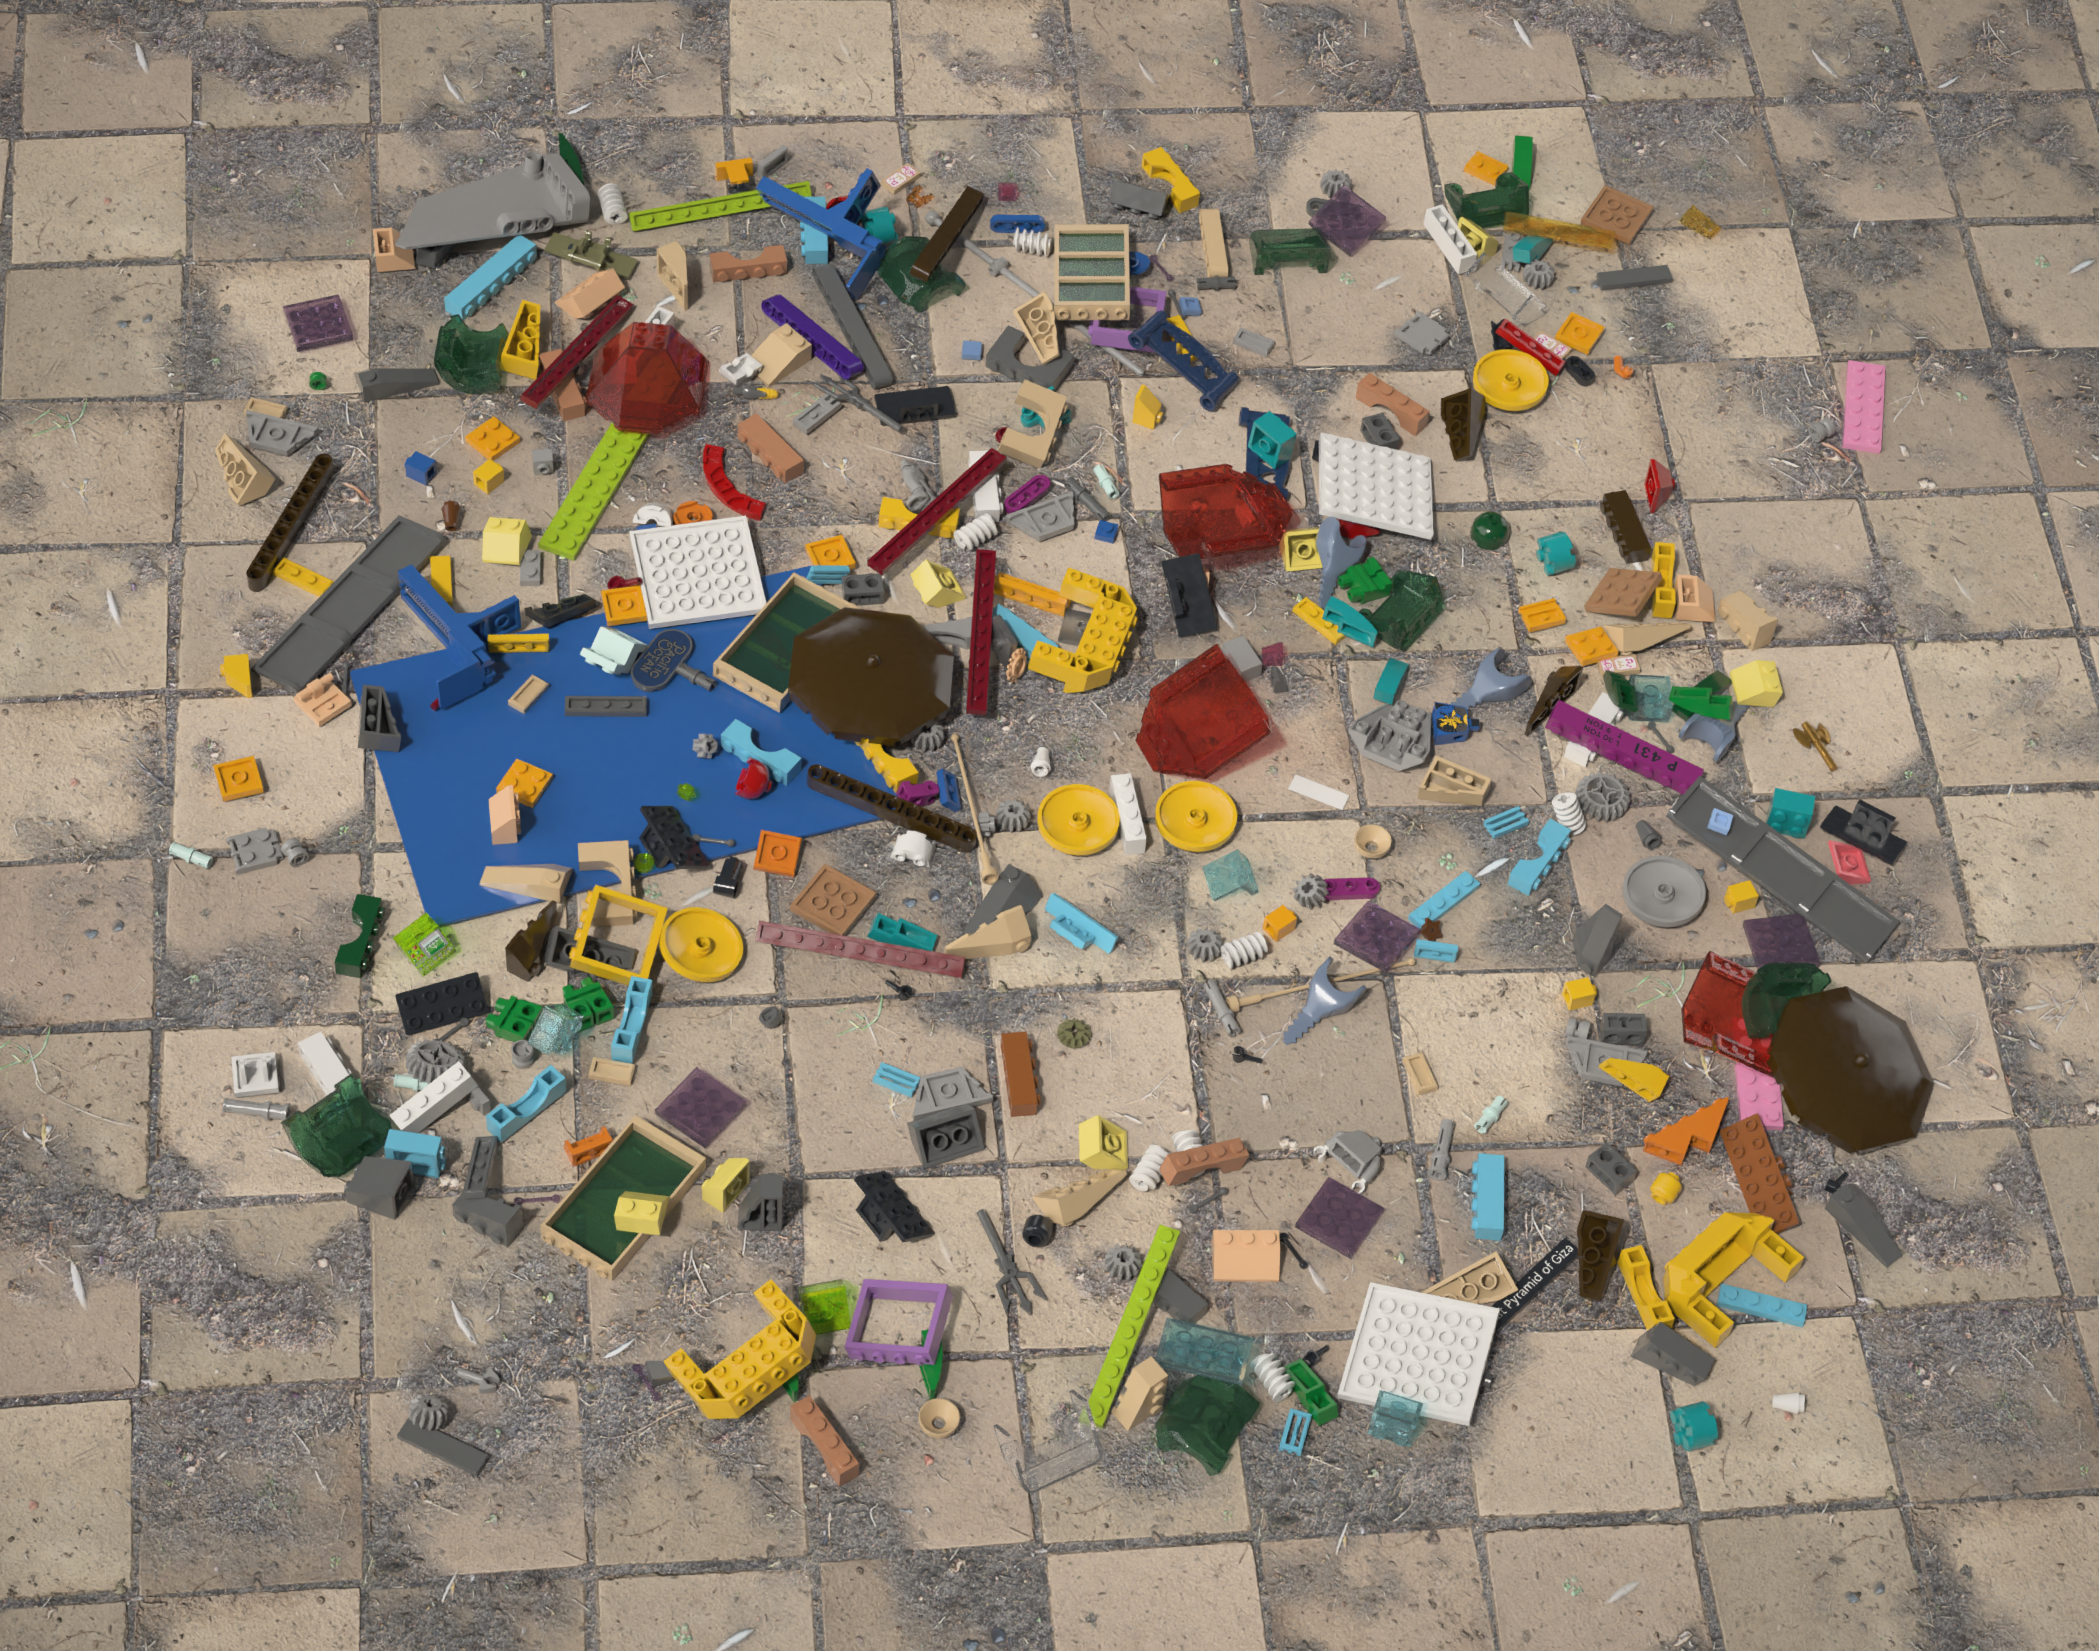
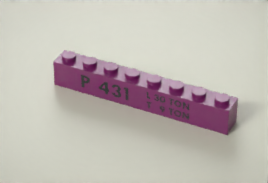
M1560 700L1557 701L1545 726L1546 729L1554 734L1563 736L1573 743L1586 747L1588 750L1613 760L1625 768L1634 770L1644 777L1659 782L1661 785L1669 787L1682 795L1699 776H1702L1704 769Z

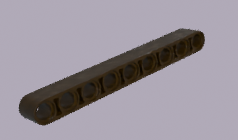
M967 186L914 262L910 271L911 276L926 283L930 280L980 207L985 193Z
M322 453L316 456L247 569L248 588L251 591L260 592L266 588L273 576L274 568L284 558L333 477L334 467L331 455Z
M815 764L808 769L807 785L814 791L908 830L927 835L926 837L961 852L968 853L975 848L977 832L972 827L822 765ZM888 807H893L895 810H890ZM964 838H968V839H970L971 841H965V840H963V839H964Z

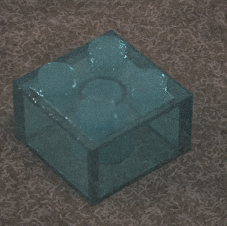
M1630 674L1629 681L1630 685L1635 687L1638 710L1637 712L1628 710L1629 720L1669 722L1673 708L1672 702L1669 701L1671 692L1670 676Z
M564 1004L545 1005L527 1044L547 1055L566 1054L573 1045L572 1039L575 1033L582 1026L581 1020L583 1015Z
M1380 1390L1367 1434L1377 1439L1392 1441L1399 1446L1411 1447L1423 1403Z

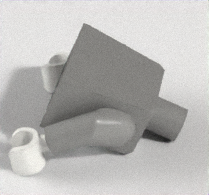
M1361 1130L1353 1132L1339 1131L1325 1142V1146H1316L1313 1154L1315 1157L1321 1153L1322 1155L1318 1157V1162L1322 1163L1326 1160V1152H1328L1357 1179L1360 1177L1361 1180L1355 1181L1351 1188V1192L1355 1187L1361 1188L1358 1193V1197H1360L1364 1193L1366 1182L1369 1183L1378 1172L1380 1157L1378 1155L1381 1152L1380 1141L1375 1136L1368 1137Z

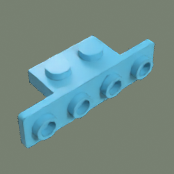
M1056 893L1050 894L1045 910L1056 917L1052 920L1050 928L1055 930L1058 935L1071 941L1078 948L1084 949L1093 943L1108 954L1113 951L1118 940L1117 935Z

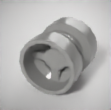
M1824 418L1819 423L1810 425L1808 432L1813 441L1820 442L1825 437L1835 434V426L1829 418Z
M298 838L288 839L281 846V851L288 857L287 860L292 867L303 865L309 858V854L302 848V843Z
M1569 1017L1565 1037L1568 1035L1587 1039L1590 1021H1578L1574 1017Z
M526 1040L516 1041L511 1048L512 1063L518 1069H527L531 1067L534 1060L532 1044Z

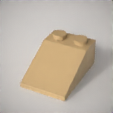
M677 241L657 248V275L683 310L686 311L688 310L687 252Z
M787 323L773 331L751 355V357L763 365L761 372H756L754 376L768 388L811 360L812 344Z

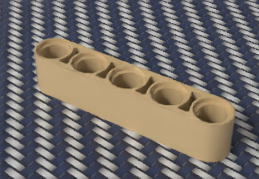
M1200 209L1199 223L1208 278L1214 277V275L1228 277V264L1219 209Z

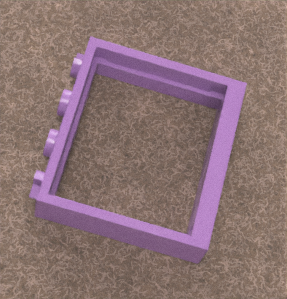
M1100 283L1099 290H1095L1094 301H1125V286ZM1130 287V304L1157 307L1156 312L1164 311L1166 291ZM1090 320L1091 325H1089L1088 335H1092V345L1138 350L1133 348L1128 341V336L1133 331L1099 327L1100 320ZM1145 345L1142 349L1138 350V351L1154 352V351H1153L1149 346H1147V345Z
M864 1279L844 1346L850 1359H857L858 1361L871 1360L878 1363L885 1361L897 1364L913 1363L920 1366L922 1364L934 1365L953 1299L948 1284ZM887 1299L936 1303L924 1347L861 1343L860 1338L871 1300Z

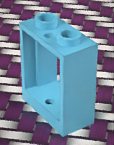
M389 1129L384 1146L386 1159L409 1161L412 1163L414 1175L439 1178L441 1170L444 1171L446 1167V1157H444L445 1146H442L441 1137Z

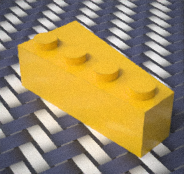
M522 300L501 355L499 370L534 380L537 379L540 304Z

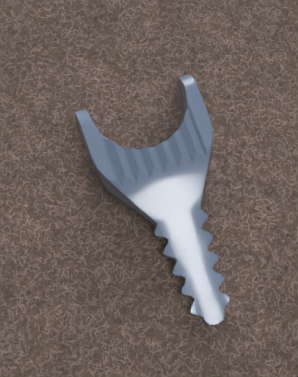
M1332 516L1326 518L1321 523L1316 539V547L1323 568L1322 584H1320L1322 590L1319 591L1320 597L1318 598L1321 609H1325L1331 594L1334 593L1333 587L1337 586L1335 581L1338 580L1339 575L1345 572L1347 567L1354 566L1359 562L1368 541L1365 536L1359 535L1347 546L1340 535V522Z
M1498 647L1480 663L1472 687L1467 690V693H1462L1461 698H1456V702H1451V705L1466 707L1468 711L1469 707H1475V704H1482V702L1512 700L1528 689L1531 685L1532 677L1529 674L1515 677L1501 674L1496 669V666L1503 659L1505 650L1502 647Z
M1733 701L1730 720L1716 719L1695 713L1686 721L1678 737L1683 741L1696 738L1709 743L1715 750L1713 761L1718 763L1726 755L1734 740V724L1750 706L1738 705L1737 701Z
M1329 956L1317 969L1309 982L1306 1006L1302 1008V1013L1297 1014L1298 1019L1292 1021L1293 1025L1288 1026V1031L1283 1032V1043L1286 1045L1290 1043L1296 1044V1038H1302V1033H1307L1308 1028H1313L1314 1023H1319L1320 1019L1346 1013L1363 996L1367 987L1362 985L1359 989L1352 992H1342L1335 989L1327 978V969L1334 960Z

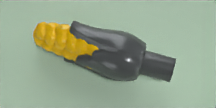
M744 384L743 388L733 387L732 393L742 395L744 399L759 400L773 399L779 395L777 390L751 384Z

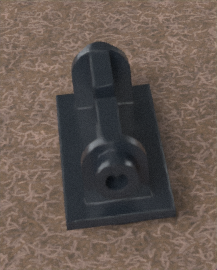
M1504 319L1497 324L1491 321V334L1495 351L1511 349L1513 347L1510 342L1496 333Z

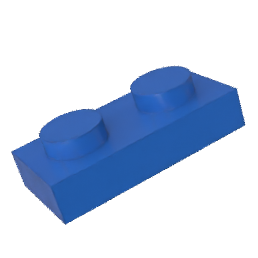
M942 768L936 772L940 802L945 808L956 812L961 809L956 776Z

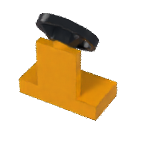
M751 157L715 163L716 180L729 179L730 184H734V186L727 188L728 193H741L753 190V185L746 183L749 182L748 176H753V161Z

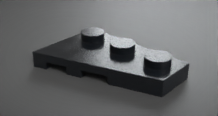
M582 594L562 599L559 604H550L548 602L543 603L542 608L532 610L530 606L524 608L526 616L546 628L553 627L556 623L563 620H570L578 614L587 613L591 609L596 608L597 605L595 599Z

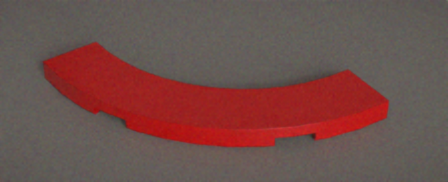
M705 444L703 471L713 494L731 510L750 519L761 521L765 502L753 499L744 493H739L723 470L724 447Z

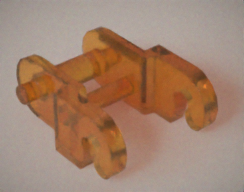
M920 185L918 188H913L912 193L906 197V202L911 201L915 204V208L920 207L922 204L926 205L933 198L932 193L923 197L917 195L922 189Z

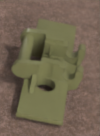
M587 230L585 238L582 237L581 240L554 232L544 249L545 252L568 259L570 263L574 264L576 261L594 267L598 272L614 268L617 275L625 279H629L638 262L637 259L610 251L611 238L605 237L604 244L593 242L592 232ZM606 260H612L613 263H609Z

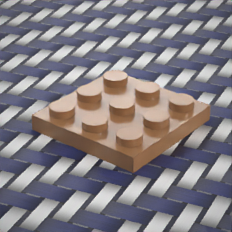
M1604 185L1581 218L1580 223L1630 245L1652 213L1654 206Z
M1609 568L1584 605L1586 612L1637 617L1662 580L1661 572Z
M824 864L792 902L790 911L829 933L845 936L874 901L877 892Z

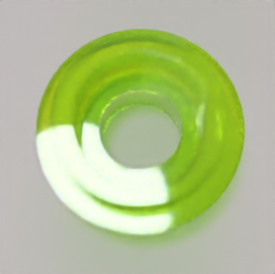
M688 783L677 786L676 794L686 801H691L692 798H695L696 793L693 786Z
M647 853L638 854L633 860L635 869L640 873H648L654 867V858Z

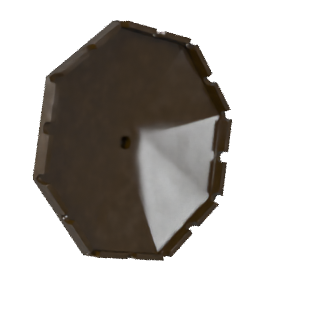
M844 607L794 637L788 693H790V699L806 715L809 712L811 713L812 721L827 735L830 733L834 734L835 739L860 742L861 738H868V743L894 746V743L899 741L900 744H903L918 735L923 726L926 729L945 718L946 713L949 712L954 656L911 615Z
M1847 986L1791 998L1783 1007L1776 1026L1778 1030L1773 1034L1766 1054L1770 1055L1767 1063L1777 1085L1782 1083L1784 1086L1781 1094L1791 1116L1795 1114L1800 1119L1797 1123L1819 1136L1822 1134L1829 1135L1827 1141L1849 1154L1855 1151L1859 1155L1878 1150L1883 1146L1887 1148L1904 1144L1914 1139L1934 1082L1906 1022Z

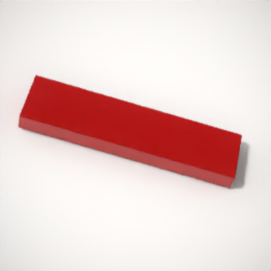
M1506 318L1496 330L1498 335L1522 352L1536 358L1544 368L1555 376L1566 363Z

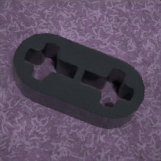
M1570 356L1567 358L1565 370L1581 386H1591L1595 377L1594 371L1580 357Z

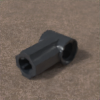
M736 857L725 859L720 876L717 875L714 882V894L731 898L735 897L743 862Z

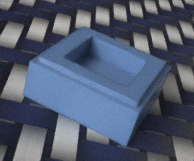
M1180 297L1179 304L1182 315L1200 316L1202 311L1198 298Z
M963 340L962 359L980 360L982 342Z

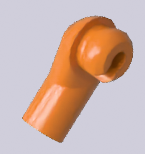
M1622 356L1614 357V372L1622 378H1630L1633 374V368L1629 369V366H1623Z

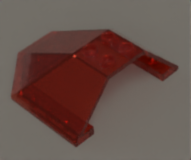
M633 322L596 350L585 400L589 406L595 407L597 413L605 420H610L614 423V427L618 431L659 434L664 431L665 427L669 425L673 427L685 421L686 417L690 415L696 416L701 412L709 361L672 325Z
M1229 464L1159 473L1163 532L1178 557L1199 553L1201 559L1277 548L1293 515V511L1276 485L1270 482L1268 484L1262 483L1257 480L1258 477L1245 471L1243 473L1237 472Z
M1216 643L1151 688L1149 703L1145 707L1141 720L1140 733H1137L1135 741L1154 772L1207 779L1273 733L1270 719L1256 696Z
M1709 951L1681 1008L1684 1043L1775 1079L1767 1063L1770 1055L1766 1053L1773 1034L1778 1030L1776 1026L1783 1007L1790 998L1786 999L1779 990L1781 986L1777 981Z

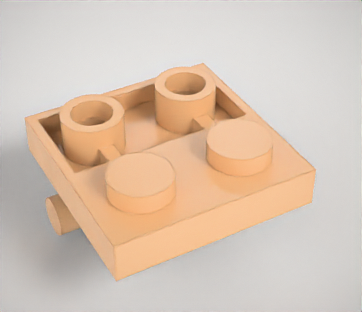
M331 673L306 685L305 689L293 697L294 703L319 727L352 706L351 700L331 682L334 680Z

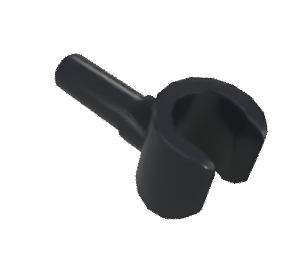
M889 980L885 981L887 986L898 993V998L901 1001H905L907 998L902 992L908 995L912 993V989L908 985L900 987Z
M1241 1046L1234 1047V1053L1236 1054H1232L1236 1063L1249 1060L1261 1064V1058L1245 1054Z
M1844 1172L1836 1181L1829 1178L1824 1190L1832 1194L1836 1192L1841 1182L1848 1176V1173Z
M1325 1345L1318 1351L1309 1350L1302 1360H1308L1310 1362L1308 1367L1312 1368L1319 1360L1320 1355L1328 1351L1329 1347Z

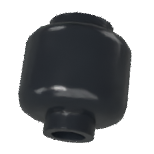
M1043 1215L1028 1217L1022 1231L1024 1241L1032 1247L1046 1245L1050 1240L1053 1229L1051 1221Z

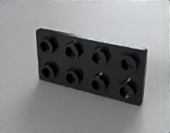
M949 386L874 395L876 408L898 423L956 416ZM879 419L881 425H887Z
M1196 553L1162 561L1161 565L1179 638L1216 630L1217 624L1200 554Z
M1861 799L1857 802L1853 813L1835 805L1820 826L1827 833L1833 834L1891 865L1907 845V841L1890 833L1896 817Z
M641 806L640 811L648 825L639 839L657 868H664L669 859L676 869H707L709 867L704 854L697 846L673 806Z
M478 972L395 995L406 1035L489 1012Z
M886 1171L855 1177L854 1181L865 1194L856 1211L880 1242L886 1241L892 1231L896 1233L902 1242L932 1237L934 1232L928 1223L921 1217Z

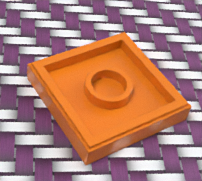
M761 830L753 870L794 878L802 838Z

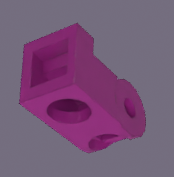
M904 781L901 783L896 794L901 799L918 806H925L934 802L939 792V786L933 781H925L923 784L911 785L909 781Z

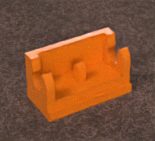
M605 1126L600 1127V1133L572 1144L569 1140L564 1141V1150L573 1167L598 1158L613 1140Z

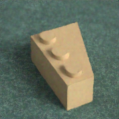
M1435 756L1419 787L1418 799L1482 806L1490 790L1491 778Z
M1152 1356L1133 1368L1125 1384L1127 1388L1125 1394L1122 1393L1118 1397L1120 1401L1119 1406L1114 1407L1111 1411L1127 1431L1151 1415L1156 1416L1163 1409L1168 1375Z

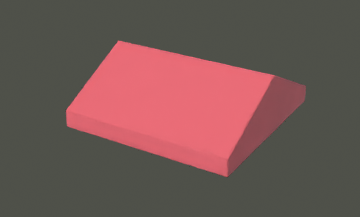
M1832 840L1828 842L1836 873L1840 878L1850 885L1871 882L1862 849Z

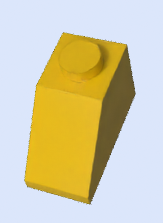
M1143 384L1135 396L1132 423L1154 430L1156 424L1160 423L1163 417V412H1161L1162 404Z
M248 654L223 656L224 664H220L221 676L226 678V684L247 698H252Z

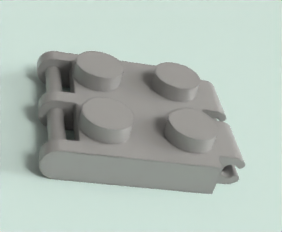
M1417 311L1411 320H1407L1402 328L1394 331L1396 337L1420 353H1427L1428 355L1432 354L1438 348V345L1441 346L1449 339L1446 328L1420 311Z
M263 828L230 836L226 839L232 851L230 855L235 861V871L237 874L277 865V861L284 859L275 830Z

